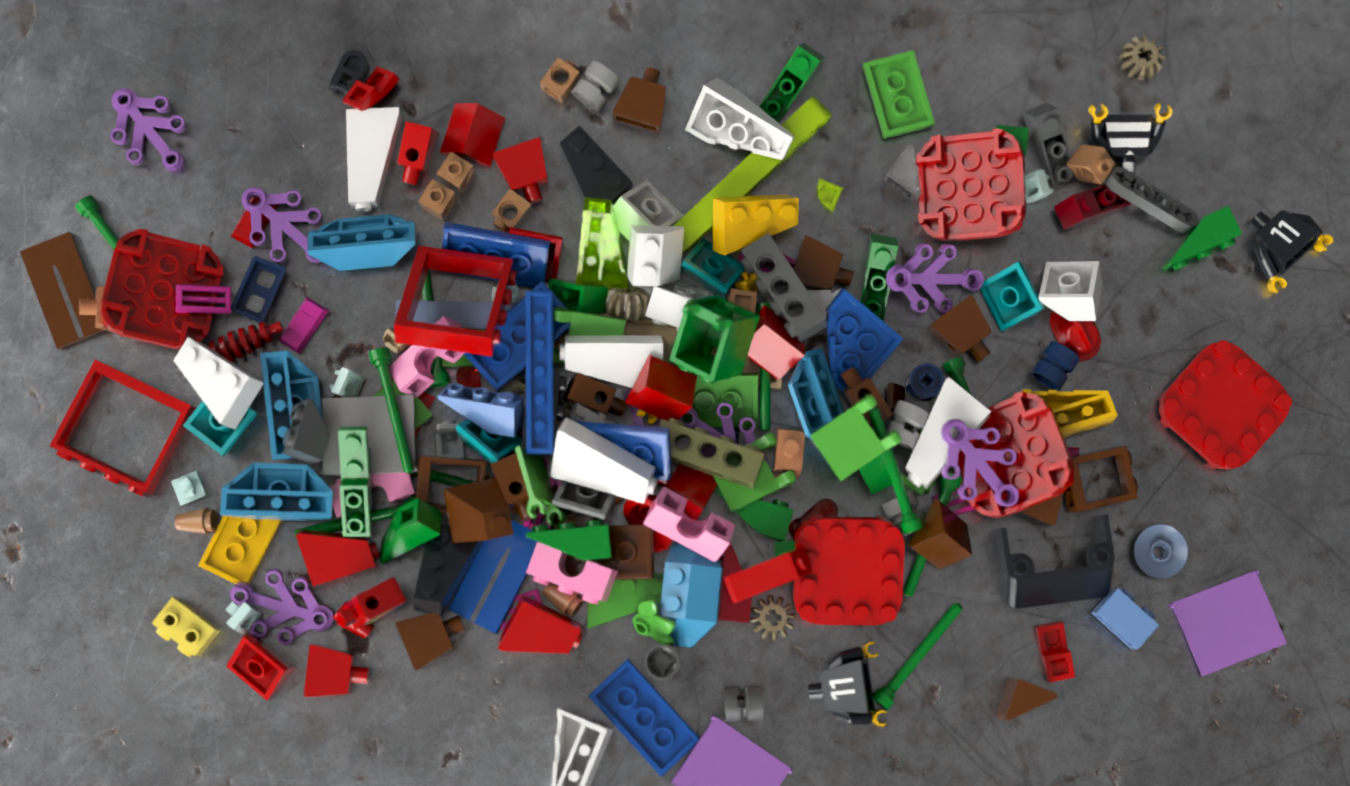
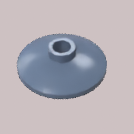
M1157 524L1147 527L1138 535L1134 544V557L1138 566L1146 574L1155 578H1168L1177 574L1184 567L1188 557V547L1184 537L1178 530L1168 525ZM1156 547H1160L1162 549V555L1160 557L1156 556L1154 553V549Z

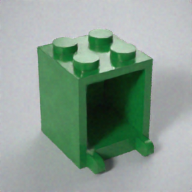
M718 295L687 300L682 309L683 316L669 360L678 364V368L683 371L696 373L702 381L707 383H715L716 381L728 380L742 375L760 315ZM713 346L718 348L716 356L711 354Z

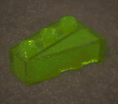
M585 197L576 283L629 289V279L627 278L628 266L612 200Z

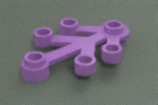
M128 88L117 90L111 99L112 106L118 113L116 127L111 131L110 138L117 145H124L128 141L126 127L130 115L135 125L132 147L126 153L127 160L133 165H139L144 161L142 151L146 135L163 156V166L171 173L182 171L185 167V158L178 151L171 150L154 128L169 129L175 133H181L186 128L185 120L178 115H174L171 118L143 116L138 108L155 109L159 113L167 112L170 109V102L162 95L152 99L137 97L136 93ZM123 97H128L126 104L120 103ZM159 101H165L164 107L157 108ZM180 120L181 126L174 128L173 123ZM118 133H123L121 140L115 139ZM138 152L139 158L132 160V154ZM175 156L176 162L169 164L168 159Z
M250 187L244 191L241 201L244 209L251 214L252 231L249 238L253 245L261 246L266 241L265 233L262 231V213L270 220L272 240L270 258L274 263L279 264L286 259V252L283 249L282 231L305 250L306 258L310 262H322L308 255V238L290 223L308 222L311 225H316L321 221L319 209L309 208L306 211L277 212L270 206L285 203L292 208L299 206L301 195L295 190H290L287 193L267 194L259 187ZM290 195H296L298 197V201L296 203H291L288 201V197ZM258 197L260 198V203L253 205L250 203V199ZM311 212H316L318 219L310 220L308 215ZM256 233H260L263 236L259 242L252 239ZM275 251H281L283 253V257L281 259H275L273 257V253Z
M918 244L915 248V255L904 266L894 265L888 270L886 275L888 287L897 292L903 291L911 301L912 310L924 313L929 307V302L926 298L921 297L911 284H921L935 301V309L942 313H947L951 310L953 303L950 298L942 294L935 284L962 285L965 289L976 291L982 287L984 276L975 269H966L962 274L937 273L948 261L953 260L957 255L956 247L950 244H943L939 248V255L921 273H912L923 260H929L933 255V248L930 245ZM925 247L927 252L922 256L921 251ZM950 248V255L946 257L945 251ZM899 273L901 278L898 282H896L895 278L896 275ZM971 274L972 280L970 283H967V279ZM922 300V307L918 309L917 303ZM945 300L946 306L942 309L941 303Z
M721 402L716 409L718 416L721 418L724 435L700 420L697 411L693 407L686 412L693 416L691 422H684L682 417L678 419L684 423V427H700L709 431V435L720 438V436H726L735 440V444H737L731 417L733 408L728 402ZM722 406L730 408V412L727 415L720 413ZM743 417L739 421V428L744 433L745 443L750 444L756 441L754 435L755 422L751 417ZM746 420L752 422V427L749 430L742 428V423ZM707 446L702 449L701 454L705 457H712L716 454V450L711 446ZM765 454V457H764V458H765V460H766V462H767V464H768V459H767V456H766V454Z
M960 419L946 421L941 429L942 439L948 444L947 463L941 470L943 477L952 480L958 478L960 475V468L957 465L959 448L966 455L964 482L959 487V497L963 500H973L976 497L975 480L977 469L995 491L994 499L999 505L1009 507L1016 504L1019 498L1018 490L1012 485L1003 484L985 461H999L1003 465H1012L1017 457L1015 451L1012 449H1002L1000 451L977 449L968 440L976 439L982 440L986 444H995L1000 438L999 431L995 428H985L984 430L967 428L966 424ZM953 427L957 430V436L954 438L950 434ZM989 431H992L994 434V438L991 441L987 438ZM1006 452L1010 454V460L1008 462L1004 460V454ZM950 466L954 468L952 476H949L947 473ZM967 487L971 489L969 497H966L964 494ZM1005 490L1007 498L1002 500L1001 492Z
M276 568L271 569L266 574L265 580L269 586L275 588L281 600L254 592L253 587L247 582H238L230 591V598L237 605H242L246 602L279 611L265 619H257L252 624L251 632L256 637H263L268 629L293 616L305 619L291 628H281L277 634V640L283 645L290 644L296 636L311 628L316 631H325L330 628L334 621L332 618L334 616L333 611L328 606L318 603L309 587L310 582L306 577H297L292 583V590L296 594L302 595L308 608L296 603L283 580L282 571ZM270 574H277L279 581H272ZM296 582H303L305 589H299L296 586ZM242 591L245 594V598L239 599L236 592ZM315 615H322L324 617V621H316ZM261 624L264 627V631H257L255 626ZM282 632H288L291 638L288 640L284 639Z

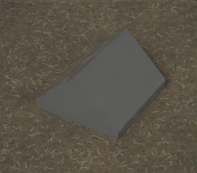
M563 480L553 498L552 504L559 508L610 522L617 496Z

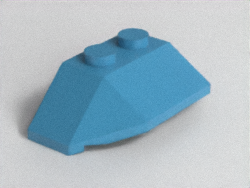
M392 214L336 219L323 225L318 230L308 232V255L339 271L393 266L416 244L415 222L407 221Z
M823 349L806 351L805 356L798 362L788 387L804 433L811 439V434L845 411Z
M288 350L260 353L272 461L291 459L293 457L283 454L285 447L283 445V438L286 431L291 427L292 419H290V414L294 405L307 398L313 400L322 418L318 376Z
M252 463L222 487L220 515L259 520L314 521L332 519L333 491L307 464Z
M674 541L665 561L660 616L676 622L673 631L670 633L675 641L671 645L693 647L718 623L723 567L718 560L714 562Z

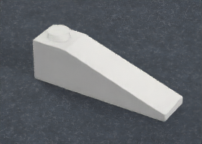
M719 78L703 86L685 128L686 131L706 143H719L727 145L732 149L741 148L752 151L754 154L780 160L785 158L795 137L743 93Z

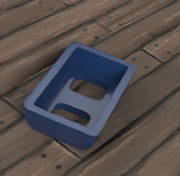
M254 256L231 305V310L255 321L263 322L285 275V268ZM261 271H267L275 275L271 288H266L256 283ZM250 295L264 298L265 303L260 312L246 308Z

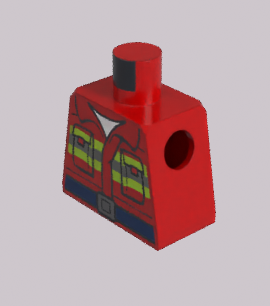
M392 577L353 597L343 605L344 610L338 612L336 617L341 627L345 628L352 624L353 628L357 630L389 615L407 600L395 577Z

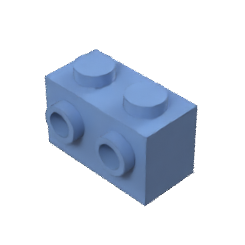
M1111 589L1091 613L1130 649H1139L1159 626L1154 621L1155 615L1147 608H1140L1133 602L1135 597L1126 589Z

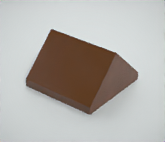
M935 499L922 521L924 527L915 532L908 546L936 568L942 569L972 556L967 523L942 502Z
M1008 678L996 711V716L998 719L1009 721L1058 697L1055 692L1018 678Z

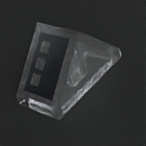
M908 144L886 173L883 181L911 201H918L922 194L913 144Z

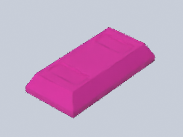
M306 297L278 341L300 355L329 310Z

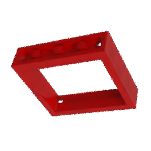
M418 245L394 321L395 343L492 356L495 344L501 342L502 330H499L500 325L505 326L507 310H505L506 305L510 306L512 301V290L510 288L511 286H516L518 272L513 270V259ZM429 269L499 279L485 331L413 321Z
M95 359L49 446L58 450L56 455L67 461H71L72 457L81 461L79 466L92 473L96 469L104 472L103 478L118 485L121 480L129 484L127 490L140 496L144 492L153 495L187 429L183 425L196 408ZM104 376L181 412L145 482L68 445Z

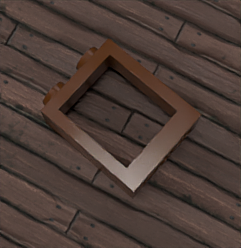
M1116 446L1071 456L1074 467V483L1064 491L1068 512H1081L1138 499L1136 493L1138 491V483L1132 474L1131 466L1133 460L1131 453L1127 450V446ZM1115 456L1122 494L1086 502L1078 464Z
M419 454L415 499L419 498L442 511L441 513H447L446 504L427 502L431 463L477 467L475 482L490 479V466H486V461L482 459Z

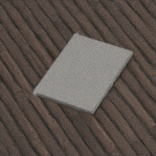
M396 395L414 466L413 472H418V466L415 467L414 395ZM385 396L322 398V420L330 436L323 458V471H320V476H341L338 429L339 427L367 426L372 474L405 473L401 464Z

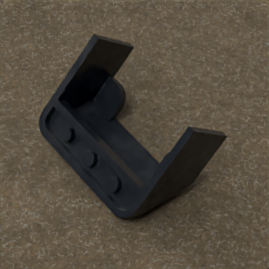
M1108 514L1093 517L1096 543L1090 546L1087 551L1086 559L1088 566L1035 573L1034 563L1028 555L1023 553L1010 554L1006 527L993 530L1005 603L1011 608L1019 609L1106 596L1111 589L1115 559Z

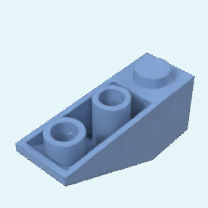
M459 383L448 384L438 395L440 401L488 433L515 437L523 427V396H517L511 392L489 391L487 388L464 387Z

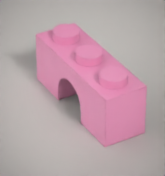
M444 315L434 323L462 328L460 323ZM411 345L389 366V371L401 392L414 395L417 398L435 382L431 374V365L437 356L455 363L465 353Z
M411 473L372 474V487H382L386 491L388 501L391 503L416 495V487ZM341 478L333 480L334 485L329 486V488L333 491V508L336 518L342 519L340 500Z
M663 487L650 505L643 524L716 562L729 545L736 525L713 512L705 520L691 519L684 512L688 499Z
M537 542L526 572L534 576L533 581L548 586L549 582L559 585L557 590L573 595V592L576 591L583 594V600L593 604H598V601L607 602L618 573L617 570L593 561H587L582 573L572 577L568 574L565 567L568 554Z

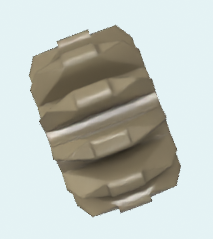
M1143 35L1140 40L1137 37H1133L1130 43H1126L1122 48L1124 52L1121 53L1119 59L1125 63L1122 64L1121 69L1130 70L1128 77L1137 74L1138 81L1142 80L1144 76L1148 79L1153 78L1155 72L1159 73L1161 71V63L1165 61V56L1160 54L1164 46L1156 47V39L1148 42L1147 35Z
M613 287L608 291L606 297V312L611 317L626 319V321L643 320L646 318L645 314L649 305L650 294L638 287Z
M768 595V605L760 598L758 603L762 609L760 610L757 607L751 608L752 612L759 615L758 617H751L750 622L759 621L760 625L754 627L753 631L756 633L763 628L762 639H766L770 631L772 641H777V631L785 638L788 635L783 627L794 628V625L787 622V619L796 618V614H786V611L792 605L788 603L782 608L781 604L784 600L782 596L774 604L773 595ZM770 610H774V614L780 617L779 621H775L777 623L775 626H772L771 622L765 619L766 615H770L768 612Z

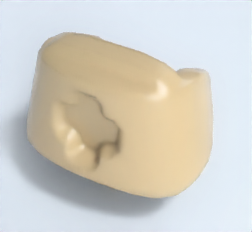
M387 328L383 336L385 345L393 352L401 354L410 345L395 343L394 328Z

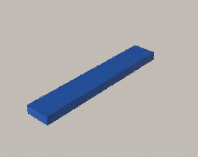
M525 291L526 454H554L553 291Z

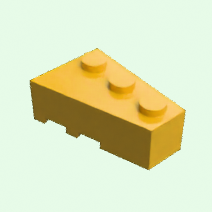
M788 194L713 198V251L725 256L752 244L768 233L772 236L798 225L799 198Z
M1022 390L1025 393L1036 394L1049 403L1055 413L1064 439L1110 425L1118 416L1107 390H1074L1073 392Z

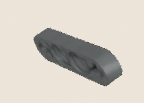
M1114 168L1105 179L1106 185L1112 192L1178 232L1188 233L1198 224V216L1191 208L1125 168ZM1137 189L1145 195V198L1139 195ZM1159 203L1163 204L1167 211L1163 210Z

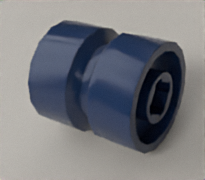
M1051 341L1044 351L1043 357L1045 360H1038L1030 373L1041 384L1052 390L1060 391L1068 379L1066 373H1071L1075 369L1080 358L1068 347Z
M924 363L918 365L909 373L905 380L906 393L917 402L930 401L940 393L945 380L943 372L934 364Z

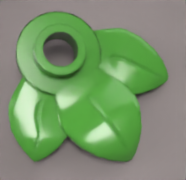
M654 599L642 601L638 605V613L634 615L632 620L635 630L641 635L651 636L661 644H674L675 641L670 633L673 631L676 622L658 615V606Z

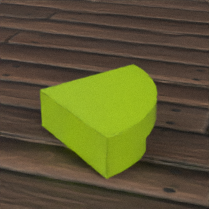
M819 178L816 189L818 199L826 210L833 213L843 187Z

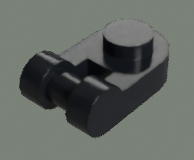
M349 50L342 56L330 81L329 90L336 93L340 91L346 96L356 81L362 82L368 69V61L362 52ZM345 75L352 78L349 84L343 82Z

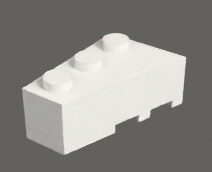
M191 338L186 339L173 360L218 422L233 429L237 428L264 384L208 346Z
M558 708L552 786H591L613 730L565 709Z

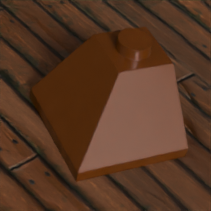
M496 477L443 489L453 543L485 541L514 534L509 506Z

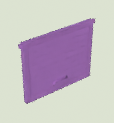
M1258 570L1169 604V607L1173 608L1201 676L1287 644L1258 575L1260 573Z
M712 715L710 718L712 720L671 783L675 786H780L787 774H791L793 769L718 717Z

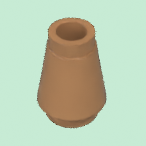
M208 507L177 514L175 517V527L177 530L210 534L211 531H216L218 527V516L215 510H210Z
M549 582L542 594L564 616L574 617L584 602L580 597V593L574 591L573 595L566 594L557 590L559 585Z

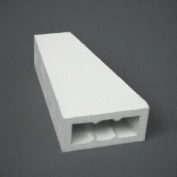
M399 107L368 108L364 111L346 109L348 202L352 208H356V211L366 212L371 211L372 207H379L402 123V113Z
M565 335V344L559 345V359L565 360L566 370L631 388L649 354L663 360V340L661 335Z
M949 377L943 384L906 466V472L909 474L906 478L918 488L922 485L927 489L939 476L942 467L947 463L948 444L944 442L941 436V429L946 421L960 419L966 424L967 428L980 429L990 417V410ZM954 427L950 431L953 438L957 436V430Z
M565 418L557 431L550 477L640 503H644L649 494H654L657 485V479L653 478L654 466L577 422Z

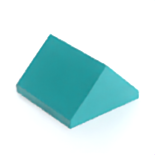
M705 238L701 239L681 264V272L724 299L745 270L742 263L729 254L724 256L713 251V244Z
M1021 261L985 280L980 288L1001 331L1037 315L1045 308L1039 301V296Z
M202 400L183 426L224 457L257 413L249 407L237 428L233 429L221 425Z
M469 419L459 423L455 428L459 439L489 465L515 454V448L522 446V437L518 433L515 437L488 433Z

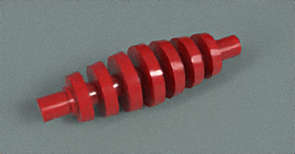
M281 321L271 325L266 324V322L258 323L259 330L254 324L248 326L249 333L244 327L237 329L238 335L232 330L227 333V337L225 335L219 337L218 343L215 340L210 342L209 348L232 362L235 361V355L238 359H242L246 356L245 351L248 354L255 351L254 345L257 349L264 346L263 339L267 344L272 342L274 334L284 331V327Z

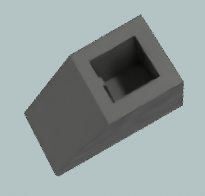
M307 398L295 404L291 411L290 419H292V423L283 438V445H285L283 454L315 464L323 460L330 434L313 400Z

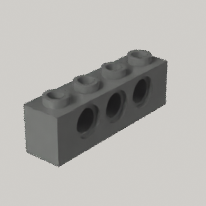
M769 233L741 250L744 258L741 260L743 267L748 274L754 273L758 279L755 282L757 288L762 295L768 294L772 300L769 303L771 309L777 317L782 315L786 321V324L783 326L791 338L796 336L798 341L802 343L827 327L825 316ZM766 264L775 266L771 272L761 271V268ZM780 285L789 287V290L784 294L775 292L776 288ZM796 306L804 309L803 312L797 316L791 315L789 313V311Z

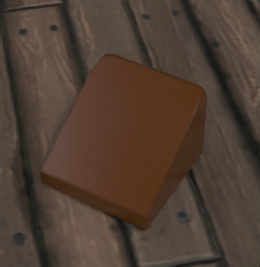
M889 383L885 387L884 401L891 412H893L898 400L905 402V387L896 383Z

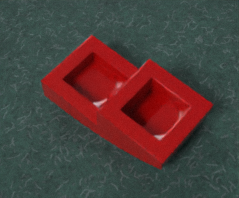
M377 66L365 83L355 82L342 102L357 110L364 111L386 96L400 79L395 73Z
M1056 621L1036 625V636L1047 681L1050 683L1075 678L1072 655L1067 646L1064 623Z

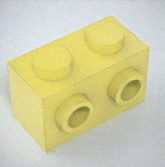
M172 597L152 622L158 628L156 630L158 635L167 641L173 639L179 644L177 649L188 657H191V655L201 656L221 631L179 597Z

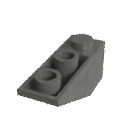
M1044 103L1024 111L1023 115L1027 128H1029V136L1046 174L1050 176L1049 181L1052 188L1056 190L1078 181L1072 170L1067 166L1072 156L1059 109Z

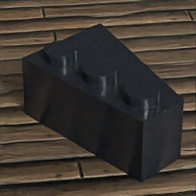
M579 125L560 142V147L595 224L611 210L620 196L633 189V182Z
M441 525L440 535L427 541L413 596L414 610L442 615L458 589L459 583L466 572L469 571L484 541L453 543L450 526Z

